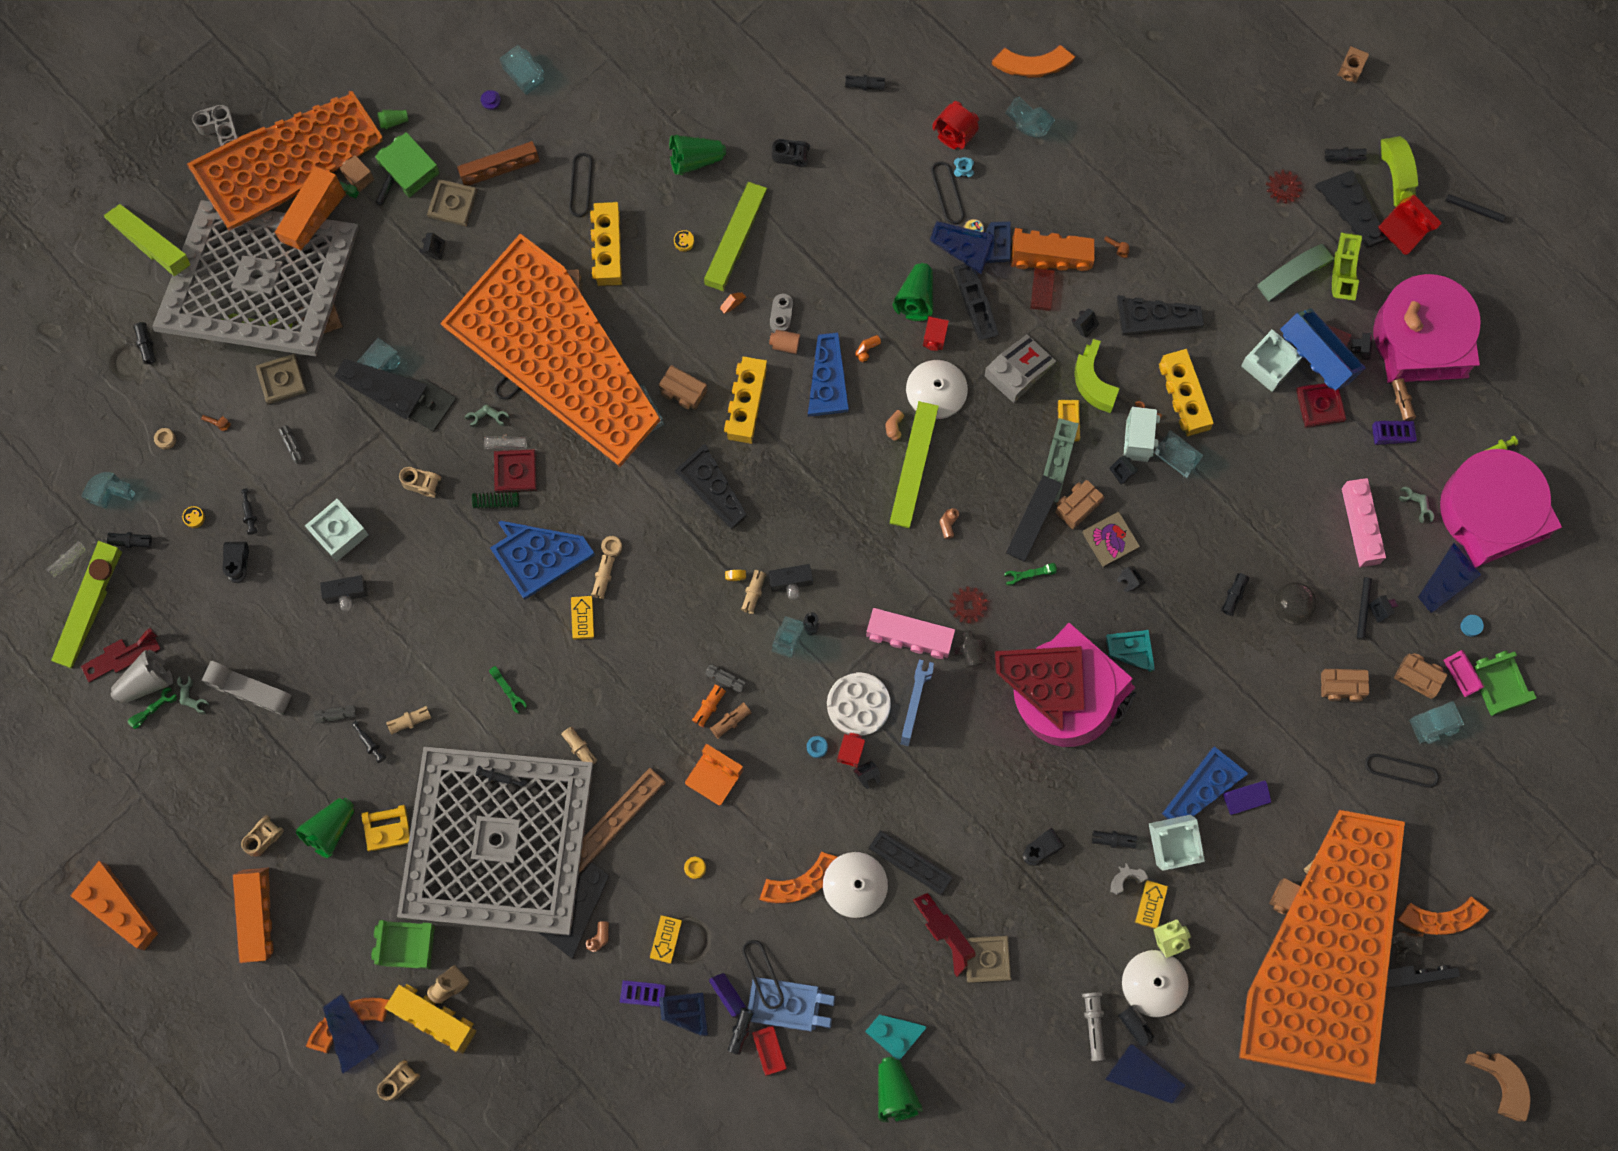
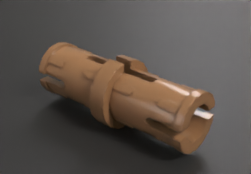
M1397 379L1391 382L1397 398L1395 402L1396 405H1399L1403 421L1415 419L1416 415L1411 404L1412 397L1408 394L1405 380Z
M743 702L730 714L726 713L722 720L713 727H710V730L719 739L732 727L735 729L741 720L751 714V711Z

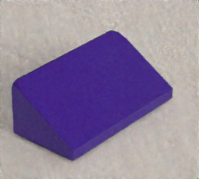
M1266 780L1226 792L1223 795L1230 815L1271 803Z
M721 973L709 979L710 984L732 1018L737 1017L740 1014V1009L742 1007L746 1008L726 975Z

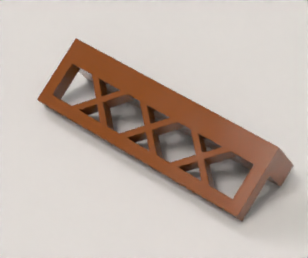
M533 141L457 166L463 185L469 186L540 162L536 147Z

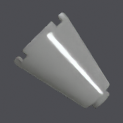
M145 650L111 687V697L117 703H128L168 687L173 683L170 670L165 671L163 668L165 662L158 654L152 650Z

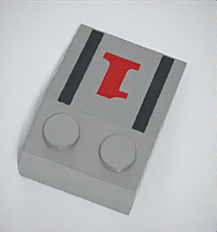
M1026 334L986 367L985 377L1008 399L1015 403L1056 363V360Z

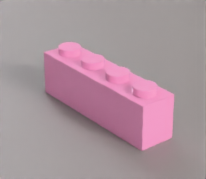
M1368 478L1347 481L1342 487V493L1359 567L1379 565L1386 558Z
M873 608L866 637H870V640L873 642L882 643V641H885L895 648H902L904 646L911 648L910 651L922 654L926 652L930 653L934 658L943 659V657L948 658L955 629Z

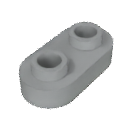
M779 294L773 300L770 328L774 333L776 329L788 331L790 328L793 300L787 294ZM781 301H785V302H786L785 305H780L779 303H780ZM783 320V323L777 324L776 321Z

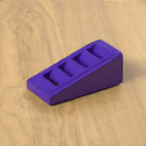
M1375 421L1372 425L1375 445L1417 441L1414 421ZM1405 427H1409L1410 437H1406ZM1391 428H1393L1394 436H1391ZM1397 428H1401L1402 436L1398 435ZM1382 429L1386 430V436H1383Z
M623 980L620 1003L660 1008L659 998L665 997L666 985ZM628 986H633L631 999H627ZM637 987H641L640 1000H635ZM646 988H650L648 1001L644 1000ZM654 989H658L657 1002L653 1001Z

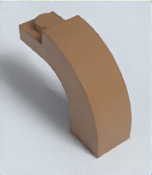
M1482 1052L1469 1054L1465 1062L1466 1064L1491 1073L1501 1085L1502 1100L1498 1114L1518 1122L1526 1121L1530 1107V1092L1527 1081L1520 1069L1511 1060L1499 1053L1492 1054L1490 1059L1489 1055Z

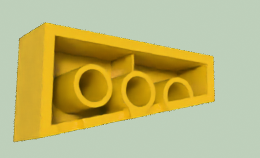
M408 984L405 987L398 985L385 1009L410 1024L412 1023L421 1031L432 1035L436 1040L450 1046L454 1051L463 1054L477 1031L472 1028L474 1023L462 1017L461 1021L453 1017L454 1011L445 1006L442 1009L435 1006V1002L427 995L424 998L416 995L418 990Z

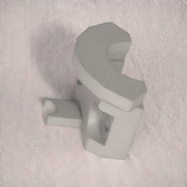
M1125 863L1124 868L1119 866L1121 872L1111 882L1110 892L1115 895L1124 891L1123 883L1126 879H1133L1140 884L1146 881L1148 877L1145 871L1129 869L1127 863Z

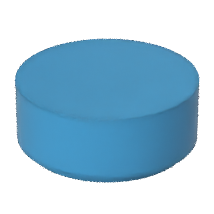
M1468 615L1462 620L1460 627L1465 635L1474 637L1482 632L1484 624L1477 615Z
M821 736L810 738L807 742L808 754L813 758L825 756L828 751L827 741Z

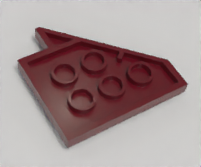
M1082 646L995 651L997 675L1060 731H1064L1063 713L1085 712Z

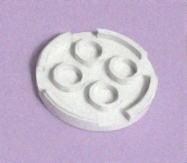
M861 672L849 674L837 680L830 689L827 699V710L832 723L848 735L856 733L866 736L876 732L885 724L891 708L890 696L885 685L873 675Z

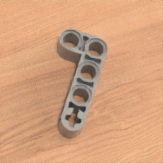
M217 105L200 110L192 117V121L200 134L210 135L217 133L220 146L239 138L234 118L225 105Z
M210 661L202 678V681L211 688L279 715L284 714L292 695L233 672L226 666L214 661Z

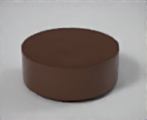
M96 559L90 564L89 574L92 578L103 581L111 576L112 566L108 561Z

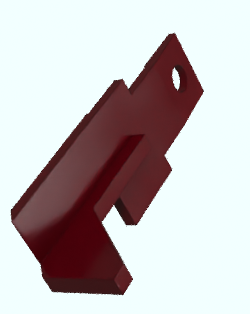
M149 628L136 643L129 647H126L123 639H120L103 648L105 653L81 666L88 682L90 683L112 670L118 673L131 666L145 650L159 651L161 648L155 639L158 636L157 633ZM90 668H94L93 674L88 673Z
M928 893L914 898L913 901L928 923L925 925L937 942L945 939L952 949L954 974L956 977L960 976L968 966L967 960L976 957L974 949L949 915L942 914ZM922 900H925L927 902V905H924L922 903Z

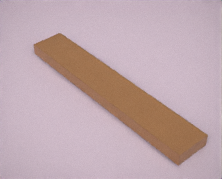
M651 768L637 780L584 836L579 874L664 786L666 782Z

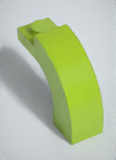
M1399 136L1381 139V158L1387 162L1391 170L1394 206L1397 207L1403 199L1412 195L1416 196V187L1418 186L1416 164L1412 150L1404 138Z
M1343 232L1340 234L1332 273V294L1335 298L1356 300L1359 285L1356 269L1362 235Z
M1093 339L1091 345H1086L1084 354L1078 355L1075 365V382L1079 392L1088 403L1097 409L1111 413L1119 388L1102 382L1095 374L1094 359L1101 341Z

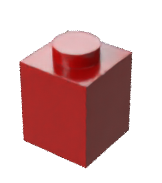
M929 317L923 346L932 351L943 350L949 321Z
M856 733L844 734L837 762L858 768L865 740L861 739V735Z

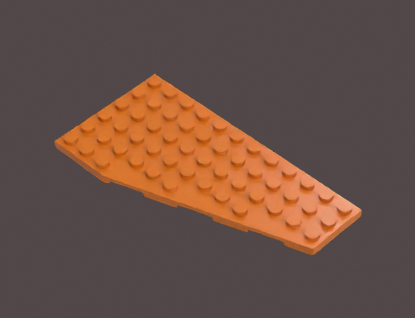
M522 234L517 236L440 323L442 327L619 467L623 465L661 421L565 267Z
M1343 810L1338 811L1248 991L1239 1059L1375 1084L1405 822Z

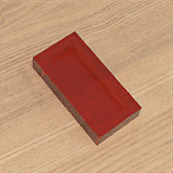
M1034 269L1030 309L1051 310L1055 270Z

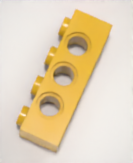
M618 202L594 203V211H590L591 223H594L595 228L591 229L592 242L595 241V248L591 249L592 260L596 262V267H592V277L597 280L598 286L622 285L620 210ZM604 223L610 224L606 228L601 227ZM610 242L609 246H602L601 244ZM606 260L611 261L609 265H602Z
M1187 349L1163 355L1159 368L1161 374L1166 377L1167 391L1173 396V408L1175 412L1179 413L1181 430L1185 431L1187 436L1210 430L1214 422ZM1173 372H1180L1183 377H1176ZM1186 390L1189 396H1183L1180 391ZM1187 409L1195 410L1196 415L1189 414Z
M743 356L742 362L737 364L736 375H739L738 382L733 383L732 394H735L734 401H730L728 413H731L730 420H726L724 427L728 440L752 444L767 372V360ZM746 378H753L754 382L747 384L744 380ZM742 397H749L751 399L747 403L740 401ZM739 416H745L747 418L744 422H738L736 420V418Z

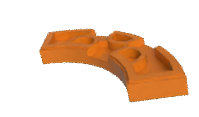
M1061 45L1050 53L1035 57L1021 56L1004 48L992 60V65L1011 75L1016 74L1026 76V78H1037L1053 72L1057 73L1075 60V56Z
M821 851L816 863L804 875L786 881L766 879L759 900L780 904L792 903L810 897L823 888L825 872L837 857Z
M1472 896L1460 907L1443 913L1426 911L1409 903L1396 921L1420 933L1447 935L1473 926L1489 912V909Z
M361 998L340 1005L318 1023L309 1037L306 1047L328 1053L335 1039L348 1027L363 1021L374 1020L384 1022L388 1011L385 1009V1006L389 1000Z

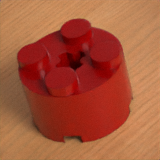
M954 101L936 118L932 128L933 131L937 130L939 133L937 137L944 145L951 149L960 147V150H962L978 132L979 117L964 108L960 102Z

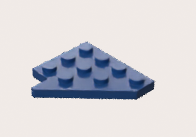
M505 521L498 523L507 537L490 547L524 600L595 555L583 536Z

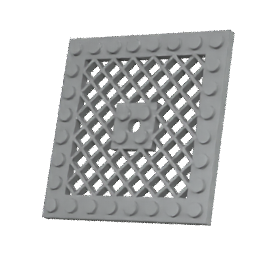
M201 200L182 248V252L187 255L191 265L175 277L172 275L153 323V330L161 333L316 356L359 230L358 224L326 219L312 236L313 239H310L302 250L293 247V249L285 252L284 248L289 245L282 242L278 243L275 231L286 213L267 211L230 231L226 230L219 234L218 230L226 227L211 202ZM243 230L247 231L246 234L240 237L237 235V233ZM263 233L267 235L260 240L257 238V236ZM231 236L235 238L234 240L228 243L224 241L225 239ZM253 239V243L247 246L244 244L245 242ZM219 242L222 244L215 249L211 247ZM270 242L274 244L273 246L265 249L264 245ZM322 242L326 244L319 249L316 247V245ZM236 246H241V249L235 252L231 250ZM258 248L261 250V252L255 255L251 253ZM312 248L313 252L307 255L303 253L304 251ZM227 251L229 255L220 259L218 255ZM278 251L281 253V255L275 258L271 256ZM300 255L301 258L295 261L291 260L292 257ZM319 257L321 261L315 264H312L310 262L313 259ZM215 258V262L209 265L206 264V261ZM232 261L236 263L229 268L226 267V264ZM287 261L288 264L283 266V262ZM304 264L308 266L301 271L298 269V267ZM220 267L223 269V271L217 274L212 272ZM294 270L295 274L289 277L285 275L286 273ZM311 273L315 275V277L309 280L305 278V276ZM206 274L210 275L209 278L201 281L200 277ZM255 275H262L258 279H253ZM229 277V281L221 284L220 280ZM299 279L303 282L295 287L292 284ZM213 283L217 285V287L211 290L206 288ZM286 286L290 288L283 293L280 292V289ZM231 288L232 292L228 293L226 290ZM201 289L204 291L203 294L196 297L193 294ZM306 289L310 291L303 296L300 295V292ZM221 292L224 294L223 297L217 300L213 297ZM294 295L297 298L291 302L286 300ZM243 296V300L235 303L234 299ZM210 299L211 303L205 306H202L200 304L201 302ZM263 299V303L255 306L254 302ZM228 302L231 304V306L225 309L220 307ZM283 302L284 306L275 309L274 305ZM195 305L198 307L197 310L191 313L187 310ZM248 305L251 307V309L245 312L240 310ZM300 305L304 307V309L298 312L294 310V308ZM268 308L272 311L264 316L260 313ZM214 309L218 310L217 313L211 316L208 315V312ZM288 311L292 314L284 319L281 317L282 314ZM234 312L238 313L237 316L231 319L228 318V315ZM254 315L258 316V319L249 322L248 318ZM274 318L278 319V322L269 325L268 321ZM297 321L299 325L290 329L288 325Z
M424 747L397 918L570 936L594 764L583 761ZM478 766H482L483 769L488 771L495 768V772L511 776L513 780L521 782L520 779H531V781L514 795L507 789L511 784L508 785L498 782L501 786L491 793L486 787L490 783L488 778L482 782L475 774ZM457 773H467L468 775L461 780ZM454 775L459 782L449 789L444 781ZM475 777L480 784L470 791L465 783ZM541 781H552L553 783L545 787ZM538 782L543 791L533 797L528 789ZM562 783H568L567 789ZM559 784L564 793L554 799L550 791ZM442 785L446 792L440 796V789ZM462 786L468 794L458 801L453 793ZM484 788L489 796L479 803L474 795ZM505 790L510 798L500 805L495 797ZM526 792L531 800L521 807L516 799ZM547 794L553 802L543 809L537 801ZM451 796L455 804L445 810L441 802ZM472 798L476 806L467 812L462 804ZM566 798L565 809L563 810L558 803ZM493 800L498 807L488 814L483 806ZM514 802L519 810L509 816L504 808ZM535 804L540 812L530 818L525 811ZM439 806L443 813L436 818L437 808ZM554 806H557L561 814L554 820H551L546 813ZM459 807L464 815L455 822L449 814ZM478 810H481L486 817L477 816L475 823L471 816ZM502 812L507 819L495 818L494 816ZM523 813L528 821L521 826V821L515 819ZM544 815L549 824L539 830L534 822ZM447 817L452 825L442 831L437 824ZM468 819L473 827L466 833H463L459 825ZM563 819L562 830L560 831L556 824ZM532 825L537 833L527 840L522 832ZM553 827L559 835L549 842L543 834ZM434 828H436L440 834L433 839ZM456 828L461 837L451 843L447 835ZM475 832L472 845L468 837ZM496 834L501 835V843L493 846L491 844L492 836ZM519 835L525 841L520 847H518ZM541 836L546 845L539 851H536L531 844ZM444 838L449 846L439 853L434 845ZM465 840L470 848L460 855L455 847ZM560 840L559 852L557 853L553 845ZM529 846L534 855L524 861L519 853ZM432 848V850L435 852L437 856L430 860ZM550 848L555 857L548 863H545L540 855ZM453 850L458 858L448 865L443 857ZM470 854L472 860H477L471 867L464 860ZM517 856L522 864L512 871L507 863L515 864ZM538 858L543 867L533 873L528 865ZM441 860L445 868L436 874L431 866ZM485 861L497 862L498 864L491 869ZM462 862L467 870L457 876L452 868ZM557 862L556 874H554L549 867ZM483 864L488 872L481 878H478L473 871ZM505 866L510 874L500 881L495 872ZM526 868L531 876L521 883L516 875ZM428 870H429V872L432 874L433 878H431L428 882H426V880H427V873H428ZM547 870L553 878L543 885L537 877ZM447 872H450L454 880L445 886L440 878ZM471 874L476 882L466 888L461 880ZM492 875L497 884L490 890H487L483 882ZM514 878L519 886L509 893L504 884ZM535 880L540 888L531 895L525 887ZM437 881L442 890L433 896L427 888ZM458 883L464 891L454 898L449 890ZM554 883L553 895L551 896L547 888ZM480 885L485 894L475 900L470 892ZM501 887L506 896L499 902H496L492 894ZM523 890L528 898L518 904L513 896ZM544 891L550 900L540 907L534 899ZM425 892L429 896V898H424ZM446 893L451 901L440 900L439 898ZM467 895L473 903L460 902V900ZM489 897L494 905L480 903ZM510 899L516 907L502 905ZM532 901L537 909L523 907ZM551 905V910H545Z

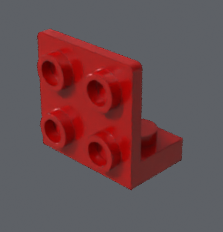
M1415 195L1403 199L1380 224L1379 229L1404 255H1407L1428 232L1437 229L1441 222Z

